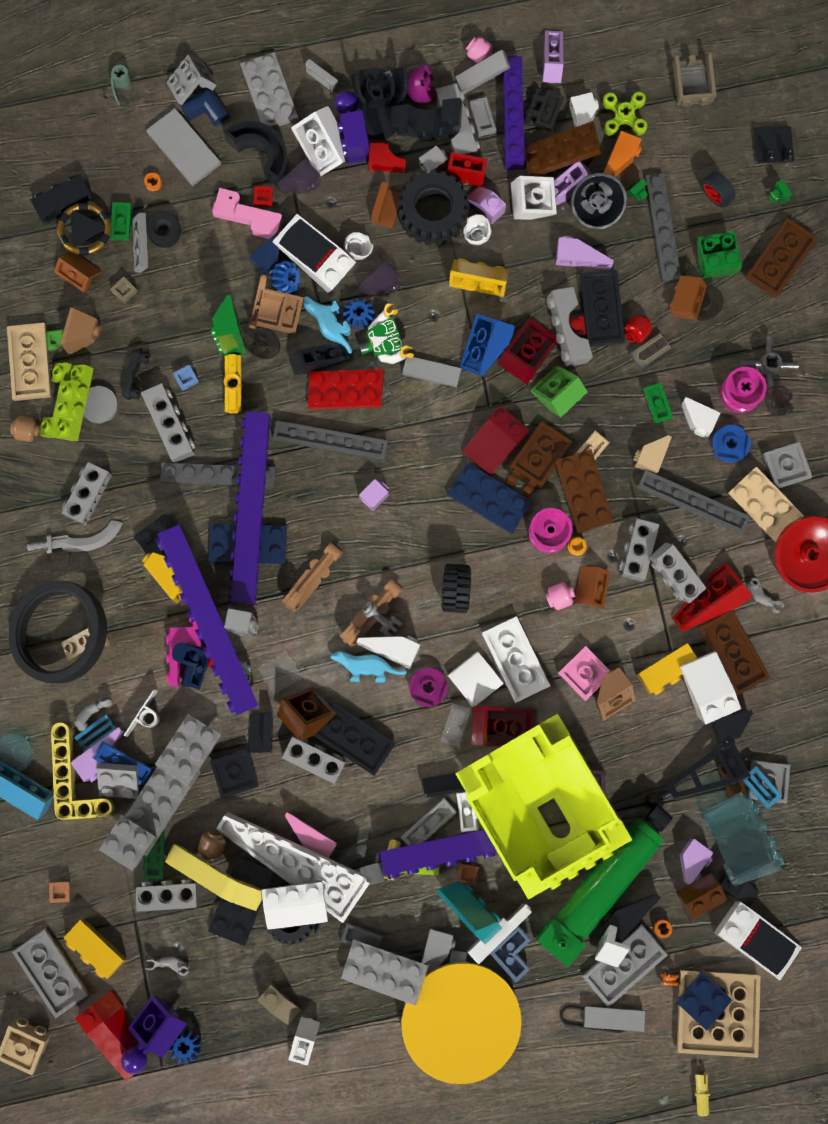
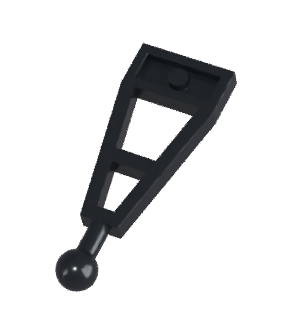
M732 740L712 750L668 783L669 789L659 794H648L645 802L649 808H653L656 804L660 805L661 801L671 796L674 800L732 786L751 777ZM719 756L729 779L702 785L696 772ZM691 776L696 787L677 792L675 787Z

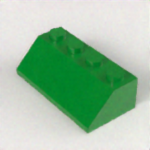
M228 295L213 316V325L210 326L219 353H223L224 357L229 354H247L239 318L231 295Z

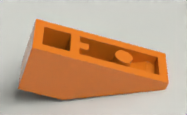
M621 131L604 173L615 177L633 162L634 157H639L642 150L640 142L642 139Z

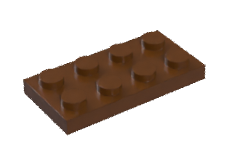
M591 121L525 145L524 154L528 175L537 177L601 154L594 122Z
M786 218L745 278L774 298H777L818 237L789 218Z
M592 449L555 460L554 462L576 533L613 523L614 521Z
M733 610L697 628L710 652L716 651L735 690L736 696L771 678Z

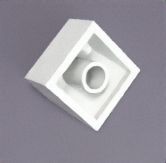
M519 176L511 182L514 219L531 220L557 214L554 177Z

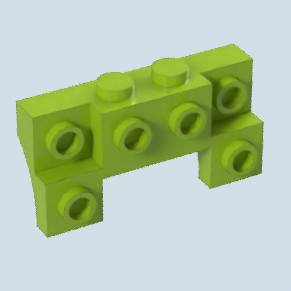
M55 363L51 381L60 383L53 417H43L39 436L78 441L94 368L87 365Z

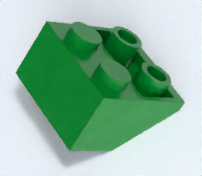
M735 231L697 238L698 266L703 280L738 274L742 268V261Z

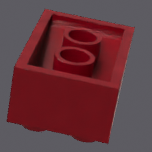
M529 318L504 350L496 364L528 385L557 345L556 335L532 318Z
M500 405L462 452L491 476L525 439L529 429Z
M473 706L471 746L501 747L534 728V710Z

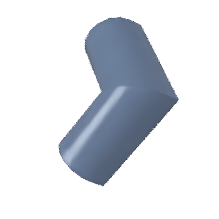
M519 926L490 953L516 983L530 970L518 953L531 939Z

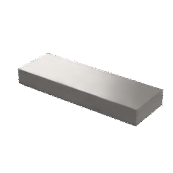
M498 51L456 76L459 88L462 89L463 94L511 68L505 51Z
M138 213L132 219L134 271L138 273L148 268L146 213Z
M406 357L402 375L457 388L461 368L420 358Z
M443 798L405 832L401 838L408 846L423 843L452 818L457 811Z
M585 1006L584 1027L644 1032L645 1011Z

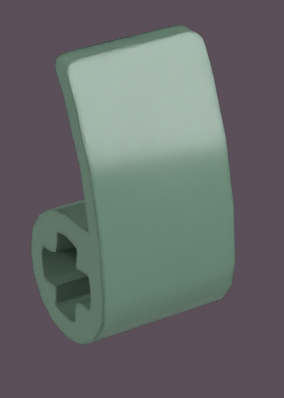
M116 65L111 71V87L119 106L116 88H126L131 83L130 75L124 65Z

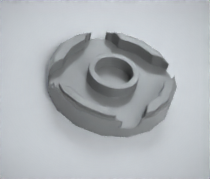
M103 386L89 388L84 417L96 424H102L113 419L118 410V401L114 393Z

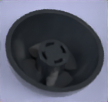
M594 173L584 177L574 188L571 197V207L574 216L582 225L591 229H604L615 224L622 217L627 204L626 191L621 182L614 176L606 173Z

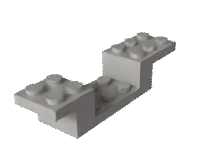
M188 714L155 763L157 768L125 817L121 815L99 848V851L134 872L143 856L147 857L201 773L200 768L217 744L221 734Z

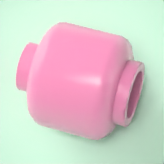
M482 36L474 37L466 47V50H468L467 56L476 64L493 55L491 53L493 45Z
M565 582L549 587L548 593H546L550 607H554L556 610L571 606L573 604V597H576L573 587H568Z

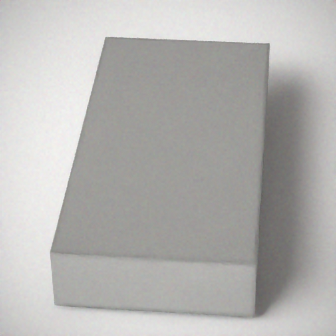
M308 59L305 63L306 73L335 93L338 89V80Z
M487 96L470 100L469 107L478 137L496 133Z

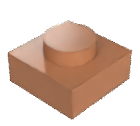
M71 881L49 883L50 903L71 902Z

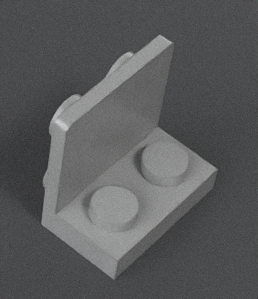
M190 55L186 56L167 81L171 92L180 105H183L198 85L202 88L207 87L212 91L217 86L206 65Z

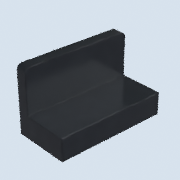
M273 713L250 714V753H272Z
M455 773L422 778L425 798L464 792V788Z

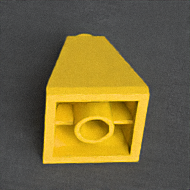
M153 552L152 554L148 553L142 561L145 568L167 595L178 604L181 599L179 594L182 593L180 585L175 586L171 577L174 575L172 567L167 568L164 561L165 556Z

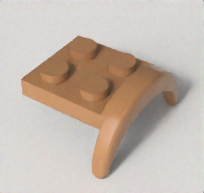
M261 275L249 328L256 329L259 326L295 335L304 297L266 289L267 276Z

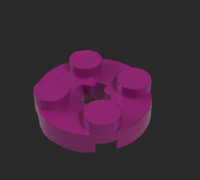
M425 668L412 676L409 690L411 697L417 704L424 707H432L445 699L448 684L440 671L434 668ZM431 682L434 690L426 693L423 685Z

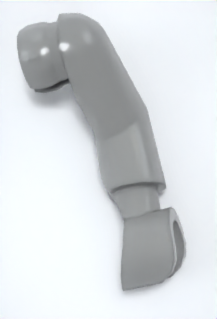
M752 578L748 582V588L755 601L765 606H770L774 613L780 612L775 605L784 608L783 602L773 601L771 597L764 594L759 579Z
M104 695L99 699L98 703L94 702L84 707L74 720L79 731L85 730L88 727L86 721L93 713L98 712L102 707L113 705L110 698Z
M175 956L162 957L158 960L154 957L146 959V961L154 962L153 966H145V969L149 971L160 966L161 968L169 967L181 976H186L190 970L186 962Z

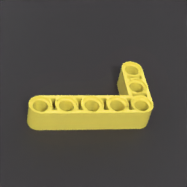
M55 724L51 730L55 815L61 820L112 815L115 811V803L110 799L76 801L75 769L70 763L74 760L73 730L68 724ZM61 727L66 729V734L63 737L58 735V730ZM62 746L67 748V754L64 757L59 755V749ZM62 766L68 768V773L64 777L60 774ZM64 785L69 789V793L65 797L61 794V788ZM104 802L109 805L107 813L101 811V805ZM85 803L90 808L86 815L81 812V807ZM65 805L70 809V813L67 816H64L61 811Z
M173 844L164 861L229 902L257 911L262 901V890L229 876L177 844Z

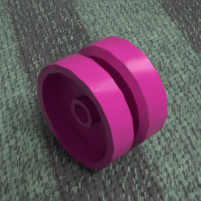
M751 367L735 369L721 385L720 396L722 403L727 409L735 413L750 412L758 406L766 395L767 385L765 378L759 371Z
M543 509L534 516L528 530L529 540L533 547L540 552L547 554L556 553L562 550L570 540L573 531L572 522L568 515L559 509ZM547 528H550V530L553 529L554 532L549 533L547 531Z

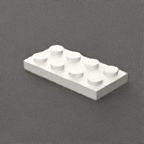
M517 616L482 633L515 703L550 687Z

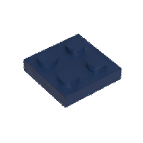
M700 972L675 1002L705 1030H708L733 1000L703 972Z

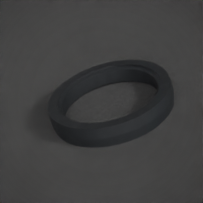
M56 580L45 582L29 591L17 605L9 627V645L15 662L27 675L45 683H67L82 677L98 661L107 637V620L100 601L88 589L68 581ZM57 594H71L82 602L89 615L90 635L88 643L81 656L70 666L57 671H47L37 665L29 654L26 643L28 622L34 610L47 598Z

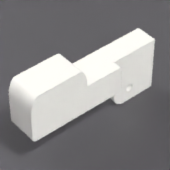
M522 904L507 919L502 917L498 922L502 929L486 944L478 939L467 950V953L477 964H480L532 913L530 911L531 908L526 904Z

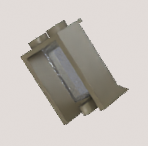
M708 53L706 58L702 60H696V55H691L687 61H679V56H675L672 67L677 105L689 107L693 104H711L716 97L712 53Z

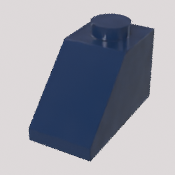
M278 233L249 256L254 267L267 277L269 275L273 276L271 270L275 269V264L280 263L281 250L272 242L279 235Z

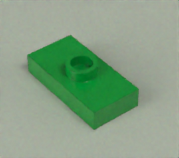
M112 202L111 240L130 241L131 203Z
M662 383L643 388L642 391L654 425L673 419Z

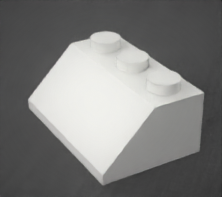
M323 881L262 889L263 908L268 929L328 922Z

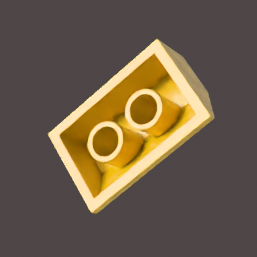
M462 258L454 259L450 272L449 286L504 297L509 270H505L502 266L491 267L482 262L471 263Z

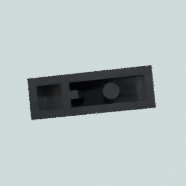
M339 343L297 349L289 357L294 376L325 369L352 359L347 349Z
M653 894L618 907L612 912L609 910L603 917L604 921L601 924L606 929L609 925L617 927L616 939L622 942L661 897Z

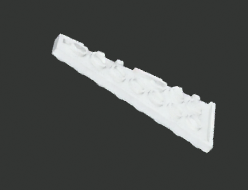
M229 812L224 815L216 828L291 885L323 881L327 912L342 923L346 920L372 881L366 875Z

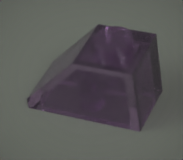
M304 159L278 182L279 190L282 193H309L311 190L314 191L320 185V173Z
M384 262L359 286V293L362 296L389 295L391 292L395 293L401 286V276Z

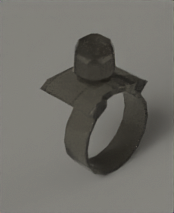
M782 385L768 388L765 394V404L770 410V415L792 413L794 407L789 402L792 399V393H789L786 387ZM778 387L782 393L775 394L776 401L775 405L773 406L772 394L774 390Z

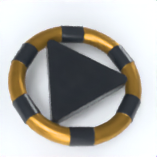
M78 203L72 205L62 213L58 220V239L63 247L74 254H93L101 250L110 238V218L102 208L95 204ZM76 211H94L100 216L104 225ZM71 214L72 244H70L64 234V225ZM104 230L99 242L94 246L76 247Z

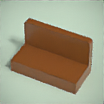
M381 182L371 215V222L393 228L398 213L400 192L389 190L388 183Z
M72 252L60 256L54 273L83 293L88 291L92 278L98 276L101 270L84 258Z
M582 566L574 603L603 609L610 572L600 567Z

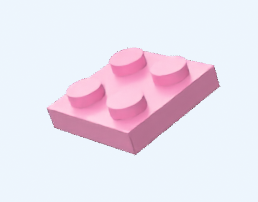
M585 646L558 674L586 701L601 686L603 677L610 670Z

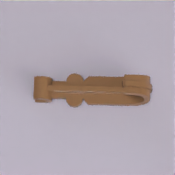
M330 543L325 548V554L320 560L314 559L310 562L311 569L306 570L281 601L287 609L295 612L301 608L320 585L321 577L327 578L330 575L329 566L333 561L336 562L343 554L340 549Z
M392 579L386 584L385 590L380 596L372 595L369 599L370 603L377 605V611L381 614L389 612L388 603L393 598H397L403 591V588ZM361 610L339 637L343 639L345 644L347 643L353 647L357 644L358 638H363L377 620L372 616L366 617Z

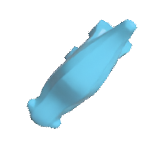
M305 296L304 308L316 318L322 335L333 342L342 344L348 353L351 354L352 349L343 337L349 336L351 329L347 321L343 322V326L337 322L335 315L340 313L336 301H333L332 306H327Z
M337 651L330 656L332 660L341 663L351 672L350 682H360V674L377 676L375 683L386 682L384 672L396 675L407 674V671L391 667L383 658L374 654L354 656L345 651Z

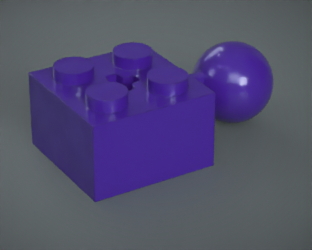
M342 91L335 98V108L340 113L341 121L337 123L344 158L347 157L348 164L369 160V143L362 110L356 111L358 107L356 95L350 91Z
M152 995L128 1027L140 1044L138 1047L127 1049L122 1055L121 1064L127 1073L138 1074L145 1069L147 1065L146 1053L148 1051L163 1058L187 1025L168 1002Z

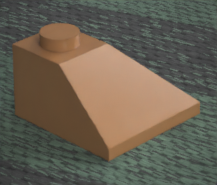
M70 308L60 342L68 354L73 355L95 342L96 336L99 337L101 332L98 320L77 309Z
M620 667L616 670H610L602 679L597 704L603 721L636 701L633 685Z

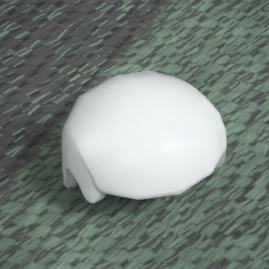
M480 214L468 217L467 223L463 227L466 241L473 245H481L487 242L492 232L489 220Z
M352 232L345 238L344 242L345 252L354 260L365 259L372 253L374 247L369 240V236L360 232Z

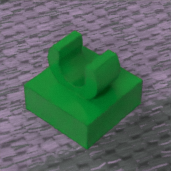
M644 178L636 180L625 190L627 198L634 196L637 201H640L648 196L643 189L647 185Z
M782 179L775 184L772 189L773 192L770 193L771 195L768 198L771 203L779 200L781 204L789 201L793 194Z

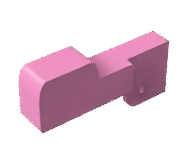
M219 188L216 202H214L212 208L214 217L251 225L254 236L270 239L276 233H280L283 222L281 214L239 204L240 196L237 192Z

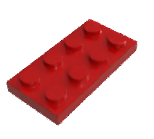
M384 370L310 372L308 409L382 408Z

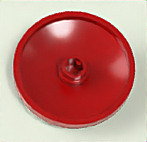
M805 516L796 519L784 528L776 541L774 548L776 570L785 583L799 591L815 593L828 589L827 518Z

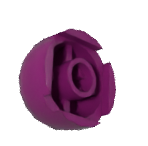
M419 65L412 68L407 74L408 89L406 94L408 93L409 97L418 103L434 101L435 86L432 87L431 80L434 79L429 66Z

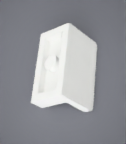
M609 925L598 942L595 960L618 967L629 952L630 947L615 942L617 927Z

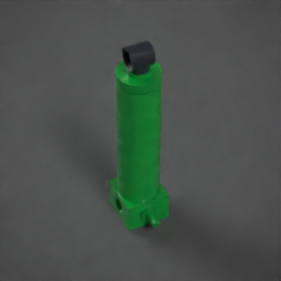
M656 804L650 810L645 821H641L637 817L632 820L626 828L632 840L612 851L614 855L606 860L601 859L554 918L550 916L533 937L565 966L569 967L586 946L583 942L664 843V839L659 835V832L667 827L673 816L659 804Z

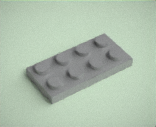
M275 52L240 63L261 123L267 124L274 129L299 120Z
M353 940L341 979L412 1005H417L429 965L358 940Z

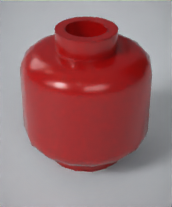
M644 315L633 316L624 327L627 340L635 343L643 342L652 331L651 321Z

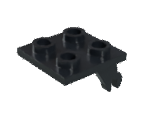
M791 126L754 128L757 164L794 162Z

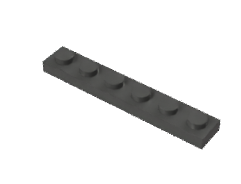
M664 173L646 175V189L662 283L679 281L681 273Z
M277 420L273 434L274 441L385 460L388 440Z
M161 463L160 482L240 486L237 485L238 473H241L242 466ZM267 467L265 487H275V467Z
M647 470L644 471L637 487L644 492L741 535L744 533L751 517Z

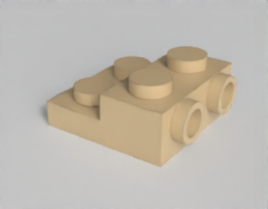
M14 1018L7 1028L0 1047V1061L33 1075L51 1034L47 1033L46 1028L42 1026L34 1027L29 1025L28 1020L25 1018Z

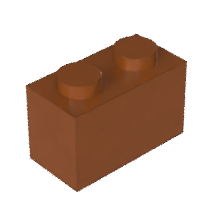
M680 276L679 282L675 286L674 299L670 302V311L676 318L697 320L707 287L703 279L700 277Z

